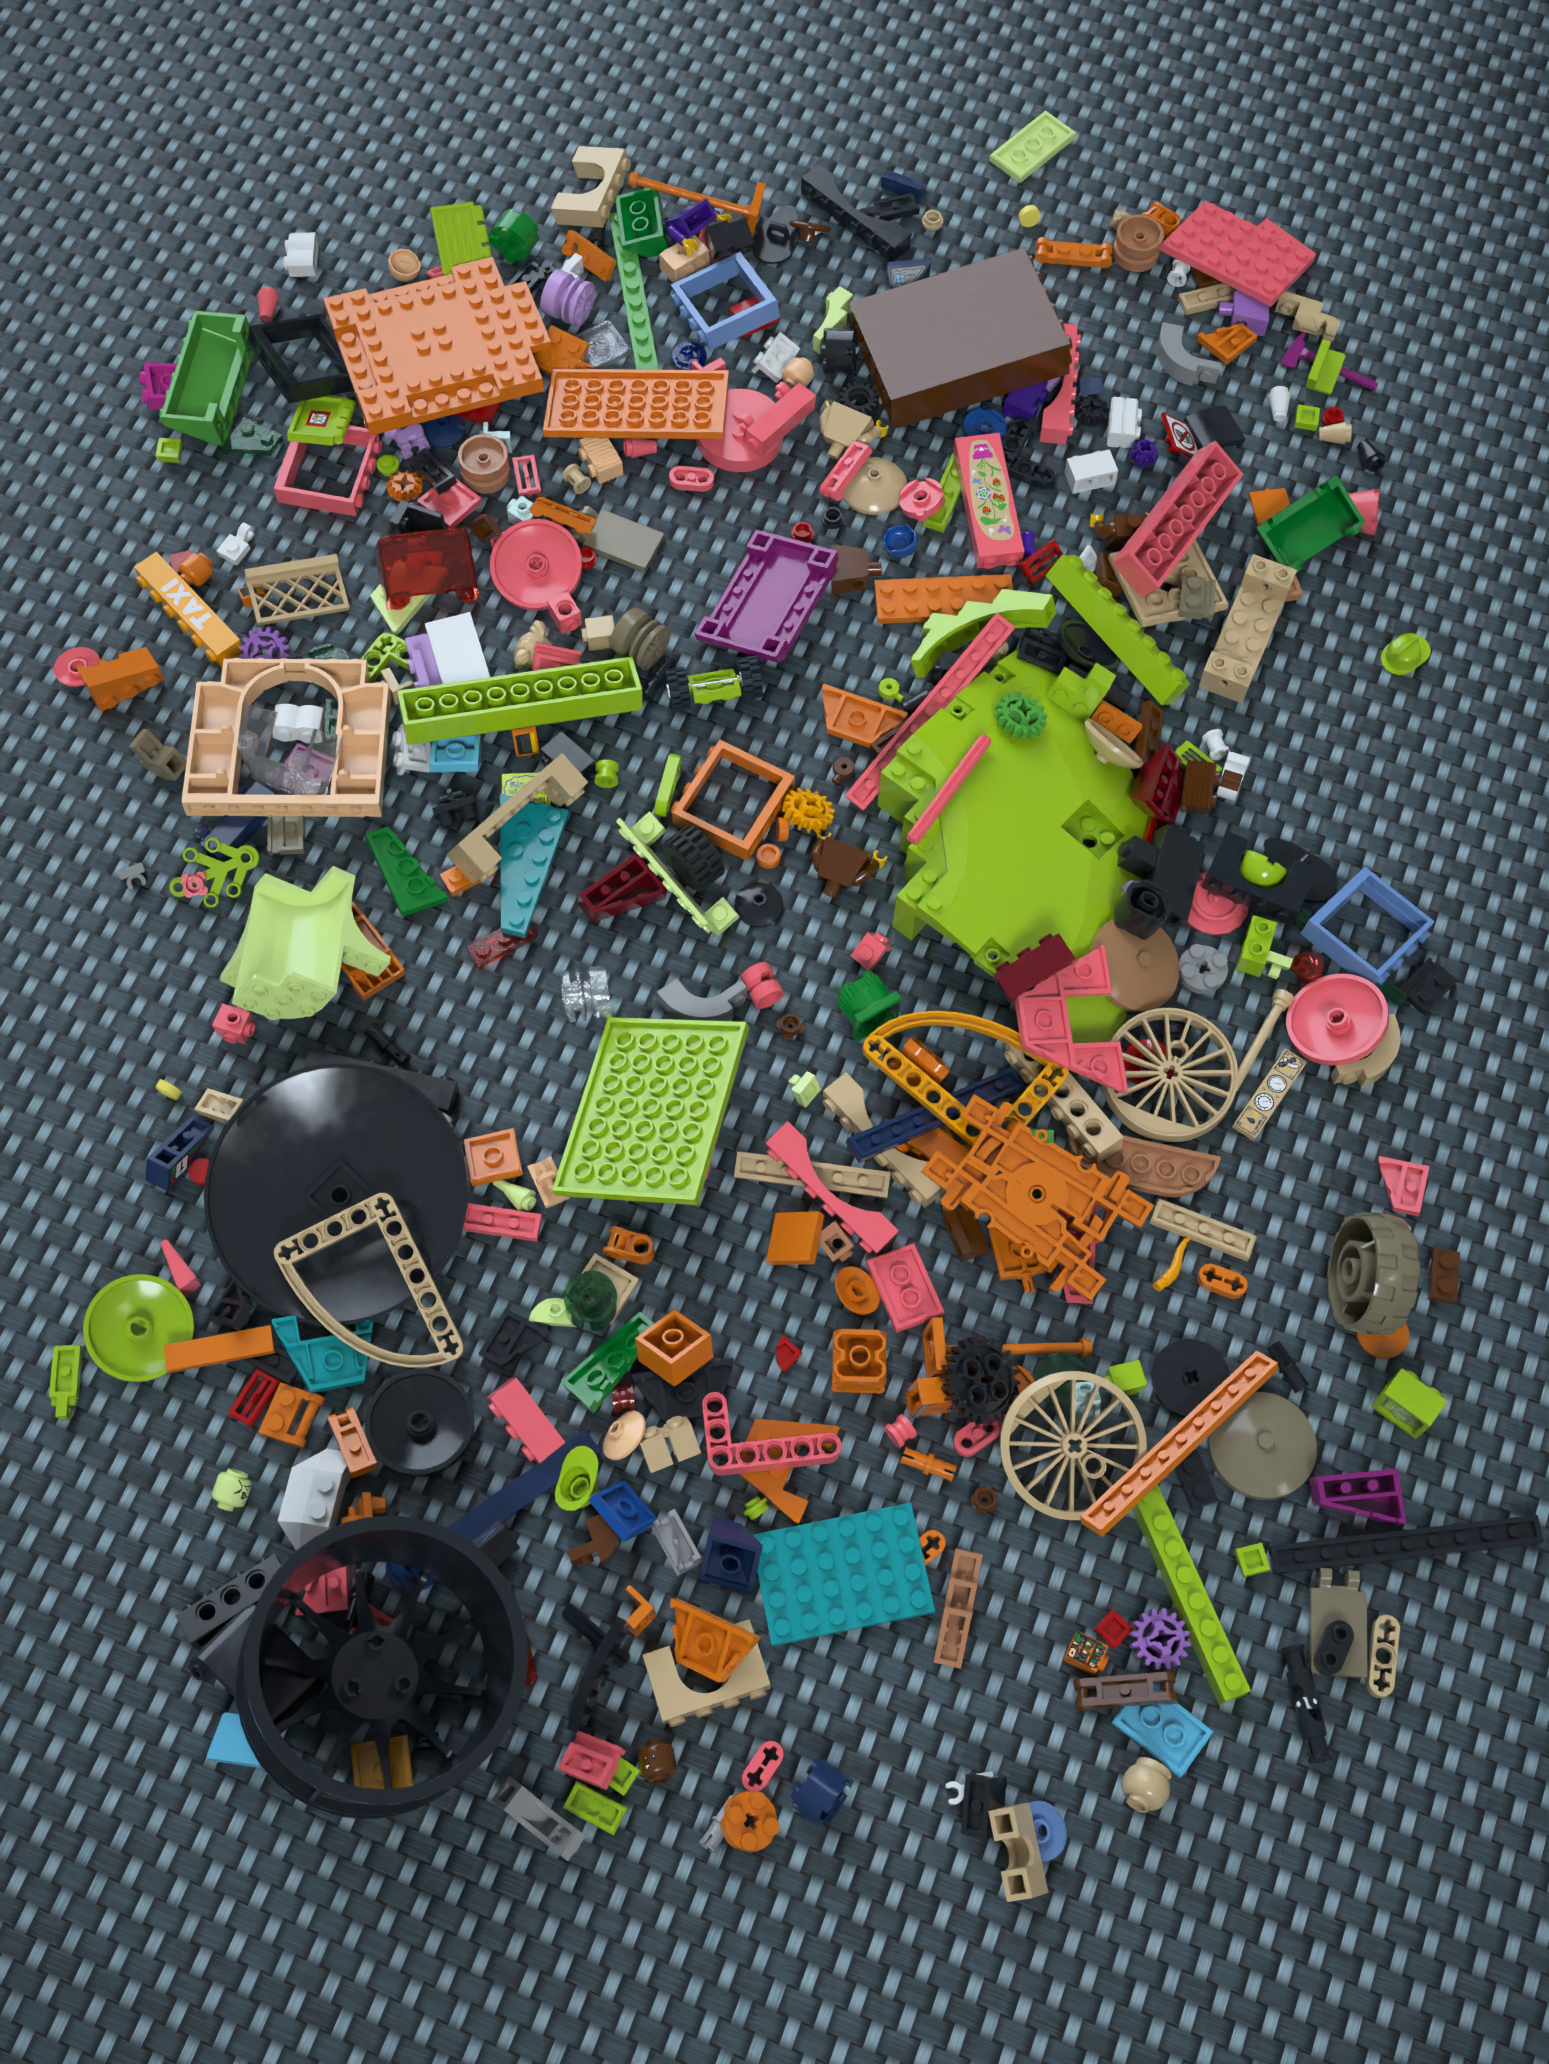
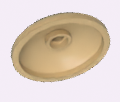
M868 457L844 490L843 499L851 508L864 514L880 515L888 513L900 505V491L907 485L905 474L895 463L887 459Z
M1088 718L1085 721V731L1090 744L1097 751L1095 754L1097 759L1104 764H1107L1109 761L1121 768L1136 769L1142 767L1144 764L1142 759L1120 738L1093 719Z

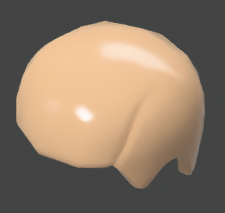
M399 249L390 254L388 269L392 277L398 281H412L420 272L421 262L417 255L409 249Z

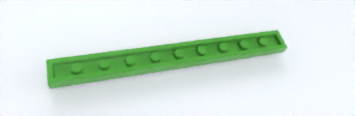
M617 212L610 213L609 221L636 370H659L638 254L622 248Z

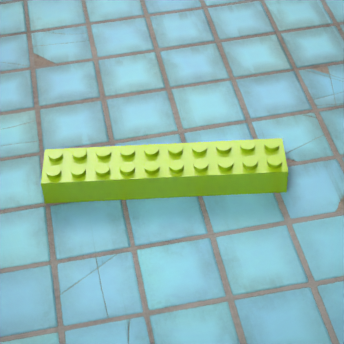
M633 657L397 691L407 745L642 710V688Z

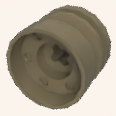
M633 607L616 624L611 634L610 648L623 657H633L634 664L642 670H648L655 665L665 652L670 641L671 630L667 626L661 625L657 620L651 621L650 615L638 607Z

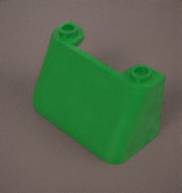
M1334 476L1256 526L1254 531L1275 562L1296 569L1298 572L1303 569L1301 564L1341 537L1347 534L1350 537L1356 535L1363 530L1361 526L1366 522L1338 476Z

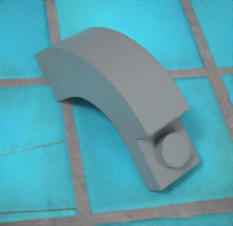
M1163 322L1157 343V356L1163 369L1171 377L1186 385L1193 386L1194 379L1216 384L1221 363L1197 358L1189 354L1184 349L1181 341L1184 326Z
M677 978L657 991L658 1003L675 1020L729 1021L733 1019V1007H739L747 998V986L742 980L721 994L711 998L694 996L686 990Z
M510 1776L491 1800L567 1861L577 1852L580 1844L586 1837Z

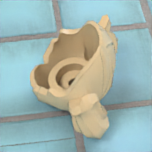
M535 620L530 627V632L522 635L514 647L513 654L516 669H520L523 666L532 669L535 652L534 645L536 643L554 646L545 636L546 628L542 621Z

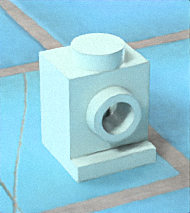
M523 496L518 500L512 499L507 506L508 521L514 525L525 520L544 519L543 515L539 517L533 516L530 512V507L533 503Z

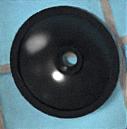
M1068 620L1060 626L1058 630L1060 646L1076 665L1091 671L1093 666L1098 663L1110 672L1119 666L1120 658L1088 623Z

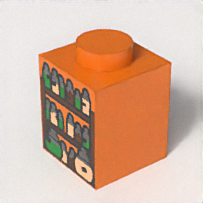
M1077 1631L1063 1661L1094 1676L1097 1670L1103 1671L1108 1662L1109 1656L1105 1654L1108 1646Z

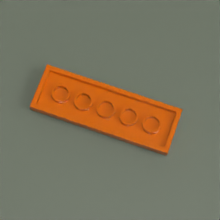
M1011 574L874 580L877 624L927 622L932 613L958 616L959 611L962 610L967 601L992 604L1001 589L1013 590Z

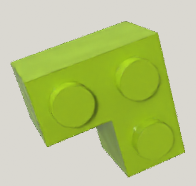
M1098 663L1093 666L1085 679L1064 667L1052 684L1046 698L1085 722L1110 689L1116 675Z

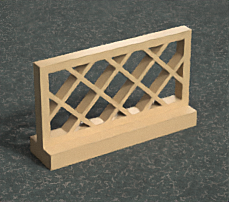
M337 554L244 569L245 583L249 591L257 626L348 611L350 609L339 569ZM335 574L337 580L333 586L322 581L326 575ZM302 579H310L315 582L310 591L299 585ZM286 582L292 587L287 594H284L276 589L279 583ZM318 585L329 590L324 599L313 593ZM263 586L269 591L264 598H261L254 593L253 588ZM295 589L306 594L301 603L290 597ZM272 593L283 598L278 607L267 601ZM334 593L342 598L343 604L333 605L328 602V599ZM311 597L318 601L320 605L316 609H310L305 606V603ZM288 601L297 606V609L293 613H287L282 610V607ZM264 605L274 610L270 617L261 618L259 611Z

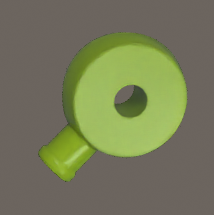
M886 678L880 682L878 692L883 699H896L899 703L904 700L905 697L899 693L900 686L895 679Z

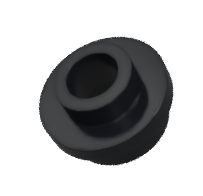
M829 507L823 512L821 522L828 529H837L842 526L844 515L840 509Z

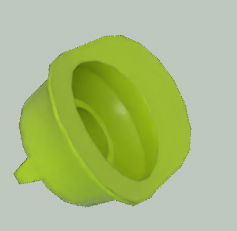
M1414 633L1400 635L1382 651V665L1392 674L1407 675L1429 658L1431 652L1430 645L1420 635Z
M578 1446L572 1449L565 1457L555 1490V1499L558 1506L566 1511L585 1508L591 1504L588 1500L595 1493L599 1492L597 1480L599 1463L597 1455L587 1446Z

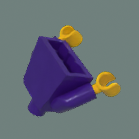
M706 198L676 213L665 221L667 235L674 242L681 246L684 245L686 255L692 256V250L699 251L696 240L690 237L713 221L721 222L727 220L728 223H731L732 218L729 214L720 215V212L713 209Z

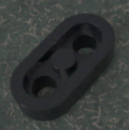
M1336 1620L1328 1624L1324 1629L1313 1656L1314 1667L1320 1674L1331 1676L1342 1669L1354 1640L1353 1629L1348 1623ZM1336 1630L1343 1631L1344 1639L1337 1638ZM1326 1655L1333 1657V1665L1326 1663Z

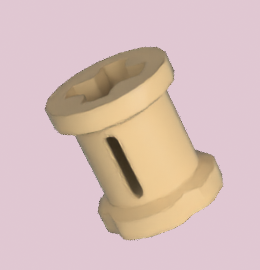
M571 464L563 471L562 478L573 486L576 494H582L588 490L591 485V479L581 473L580 467L577 464Z

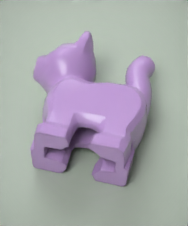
M420 423L407 426L404 429L399 428L384 432L387 438L395 440L401 449L404 459L413 456L411 450L413 446H419L420 452L424 449H430L429 442Z

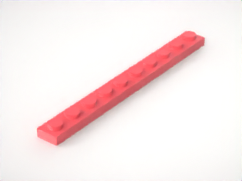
M999 613L994 615L846 793L845 798L861 811H865L879 794L881 772L896 757L897 750L941 708L945 709L956 695L973 681L1015 630L1014 625Z

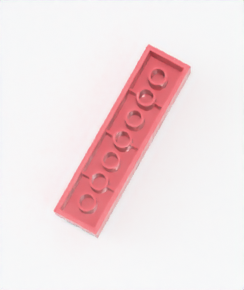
M1216 440L1199 449L1112 561L1113 566L1140 597L1159 589L1244 475Z

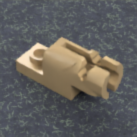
M1285 292L1279 298L1275 312L1295 317L1292 329L1310 334L1315 338L1322 335V340L1325 339L1331 341V343L1334 341L1341 321L1336 317L1321 313L1323 302L1290 292Z

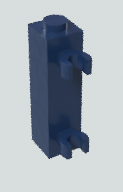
M257 781L249 790L241 783L238 785V795H277L273 788L268 785L263 786ZM226 815L212 832L202 824L194 832L198 834L197 838L202 841L200 845L205 855L226 862L232 859V857L219 851L214 853L207 851L205 847L206 841L209 838H218L221 843L238 849L249 841L268 819V816ZM212 840L210 842V848L215 850L217 848V842Z

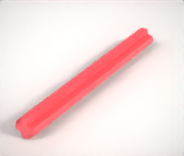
M985 734L978 737L908 833L907 840L914 845L919 844L990 746V737H987Z

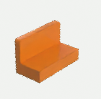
M629 1585L626 1588L627 1597L638 1609L626 1620L628 1630L637 1638L656 1616L654 1607Z

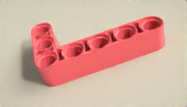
M712 1392L703 1399L702 1406L708 1465L712 1473L723 1476L829 1464L835 1462L840 1456L841 1441L833 1433L731 1444L725 1397L718 1392ZM717 1402L721 1404L722 1409L719 1412H711L707 1408L708 1405ZM717 1428L722 1429L725 1435L720 1439H714L710 1435L711 1431ZM825 1443H831L836 1447V1451L827 1454L821 1447ZM799 1446H804L809 1450V1454L800 1457L796 1455L794 1450ZM772 1449H778L782 1453V1457L772 1460L768 1457L767 1453ZM745 1452H751L755 1459L750 1463H745L740 1459V1456ZM718 1455H723L728 1459V1462L723 1466H718L713 1462V1459Z

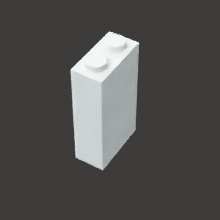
M470 612L425 623L442 684L490 677Z

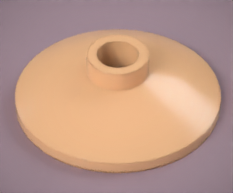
M637 1411L627 1412L610 1426L603 1442V1452L606 1457L611 1460L623 1459L638 1446L646 1428V1421L641 1413Z

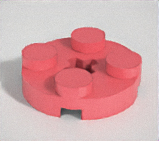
M925 478L926 481L918 482V479L913 480L900 491L899 504L902 512L907 517L916 519L919 522L926 521L929 516L935 514L945 504L941 485L931 478ZM919 497H920V498L926 497L925 499L918 501V498H919Z

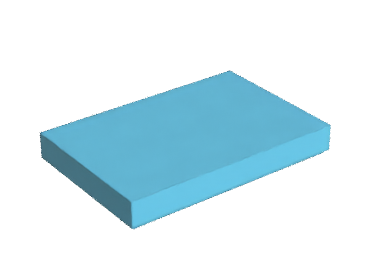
M1155 1684L1153 1685L1154 1692H1163ZM1178 1703L1172 1705L1125 1706L1120 1709L1111 1722L1178 1778L1183 1776L1214 1732Z

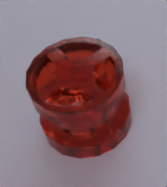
M633 1383L627 1384L626 1387L622 1388L616 1385L612 1389L614 1413H618L622 1409L636 1410Z

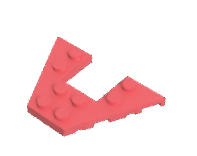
M1104 945L1099 946L1045 981L1037 984L1032 989L1018 996L1014 1001L1022 1049L1120 1093H1125L1128 1091L1120 1041L1073 1044L1066 997L1108 996L1112 993Z

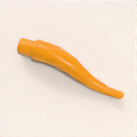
M1185 1237L1175 1251L1170 1267L1153 1283L1156 1291L1160 1292L1165 1287H1169L1177 1278L1182 1267L1185 1247L1191 1238Z

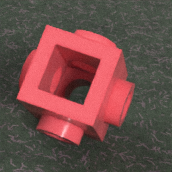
M223 1003L212 1024L216 1034L232 1044H236V1042L245 1044L248 1037L254 1034L256 1028L250 1011L244 1010L239 1006L235 1008Z

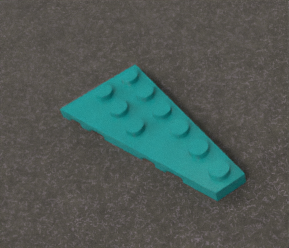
M500 793V807L512 796ZM529 801L500 827L502 933L526 938L570 816L569 810Z

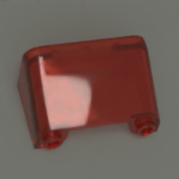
M451 528L388 535L377 541L376 568L387 610L404 609L410 602V596L455 591L457 599L470 602L478 600L479 591L471 542L466 529Z

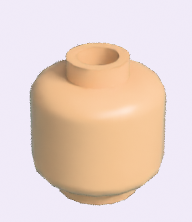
M803 357L791 359L782 371V379L790 390L798 383L807 387L814 377L813 365Z

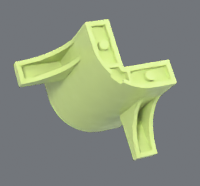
M332 866L311 892L265 873L254 887L251 908L241 940L228 965L221 973L220 981L235 987L232 1004L242 1007L244 1010L263 1015L270 1020L310 1017L320 1011L337 993L341 962L375 976H379L390 964L391 956L377 949L365 938L353 917L351 902L355 875Z

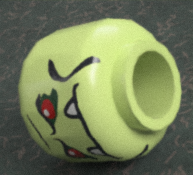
M228 1468L227 1472H221L218 1475L211 1493L212 1498L218 1501L217 1507L233 1511L234 1507H243L246 1504L252 1487L248 1474Z

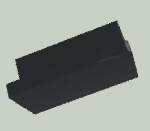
M965 1774L961 1834L981 1838L993 1837L988 1811L1005 1807L1007 1777Z

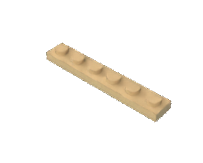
M737 1151L734 1178L798 1187L805 1186L799 1178L793 1180L785 1172L784 1169L787 1166L781 1160L775 1162L769 1155ZM810 1161L819 1180L829 1191L887 1199L891 1172Z

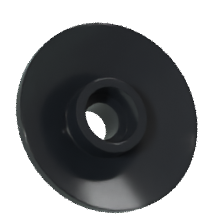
M762 882L751 883L744 886L738 892L735 898V911L740 916V920L745 924L753 927H765L771 925L780 917L783 911V899L775 887ZM762 899L763 902L757 903L755 900Z

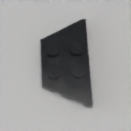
M729 1358L707 1362L675 1387L654 1371L632 1374V1380L663 1424H667L666 1422L676 1416H686L689 1421L703 1419V1399L712 1392H718L724 1396L734 1366V1360ZM713 1402L707 1408L711 1412H719L721 1404Z

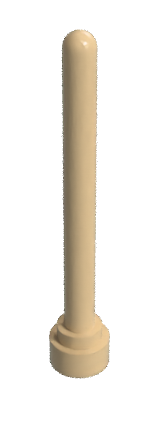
M1277 989L1272 997L1273 1007L1238 1068L1236 1092L1239 1090L1281 1012L1288 1009L1293 1003L1294 996L1288 991Z

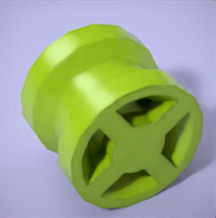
M613 760L598 761L595 764L597 772L595 784L603 788L617 786L618 776L616 774L619 772V764Z

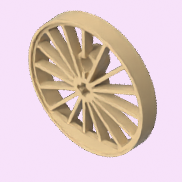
M1158 1008L1136 1015L1113 1035L1109 1042H1116L1124 1037L1152 1062L1149 1063L1122 1052L1123 1060L1152 1070L1125 1071L1126 1077L1154 1078L1128 1088V1091L1125 1093H1115L1113 1089L1101 1084L1109 1107L1116 1117L1129 1129L1141 1136L1156 1141L1182 1142L1204 1135L1225 1117L1237 1090L1238 1066L1230 1043L1223 1033L1210 1021L1187 1010ZM1164 1020L1165 1056L1148 1024L1150 1021ZM1169 1020L1186 1023L1180 1040L1170 1042ZM1142 1024L1158 1058L1135 1039L1129 1031ZM1191 1025L1202 1031L1205 1035L1189 1050L1184 1039ZM1208 1037L1219 1049L1216 1052L1183 1065L1186 1059ZM1171 1049H1180L1183 1057L1172 1056ZM1220 1055L1223 1056L1227 1070H1187ZM1168 1069H1172L1171 1079L1166 1078L1167 1074L1165 1072ZM1228 1076L1227 1092L1189 1077ZM1159 1082L1136 1107L1118 1099ZM1187 1084L1225 1098L1221 1109L1216 1111ZM1160 1087L1162 1088L1153 1114L1139 1109ZM1166 1089H1168L1170 1120L1157 1116ZM1174 1090L1193 1127L1176 1123ZM1182 1090L1213 1117L1204 1124L1199 1125Z
M1065 1371L1054 1373L1030 1384L1010 1405L1000 1432L1001 1460L1005 1473L1014 1489L1036 1510L1051 1517L1064 1520H1081L1080 1516L1087 1510L1074 1511L1075 1461L1092 1504L1096 1502V1498L1087 1477L1093 1479L1100 1478L1111 1488L1113 1485L1103 1475L1106 1471V1463L1125 1472L1130 1470L1125 1466L1087 1450V1447L1135 1449L1132 1467L1147 1453L1145 1428L1133 1402L1112 1382L1087 1372ZM1067 1380H1070V1428L1067 1426L1054 1392L1056 1388ZM1076 1380H1085L1093 1383L1094 1387L1075 1429ZM1102 1387L1115 1397V1400L1081 1432L1097 1392ZM1049 1394L1064 1432L1038 1406ZM1119 1402L1122 1404L1129 1416V1420L1086 1436ZM1035 1408L1061 1437L1024 1421L1025 1417ZM1022 1424L1059 1442L1009 1441L1016 1427ZM1132 1424L1135 1444L1087 1443L1090 1440ZM1070 1439L1078 1440L1076 1443L1077 1451L1068 1450L1070 1447L1068 1441ZM1009 1445L1054 1446L1058 1448L1012 1465ZM1059 1453L1032 1481L1023 1487L1014 1470ZM1063 1458L1045 1502H1039L1029 1493V1490ZM1090 1458H1096L1099 1463V1467L1094 1473H1089L1085 1467L1087 1460ZM1069 1460L1068 1510L1050 1507L1051 1500Z

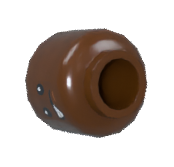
M651 1739L646 1741V1746L638 1752L639 1772L643 1779L648 1780L649 1784H662L671 1780V1776L675 1774L677 1767L674 1748L670 1744L663 1743V1739Z

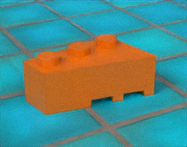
M146 647L118 654V659L108 662L105 659L97 660V665L85 668L84 665L76 666L100 712L111 709L116 704L132 698L139 692L149 687H154L164 680L159 666Z

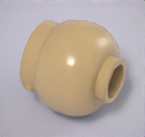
M1146 1757L1138 1758L1136 1763L1125 1772L1121 1782L1122 1792L1127 1799L1128 1805L1142 1813L1160 1809L1170 1795L1169 1781L1171 1779V1772L1156 1760Z

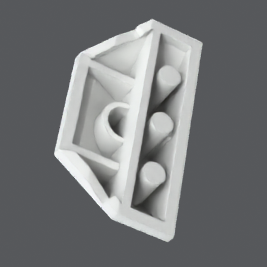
M325 1449L291 1469L278 1523L295 1550H298L321 1533L336 1527L350 1473L341 1451Z

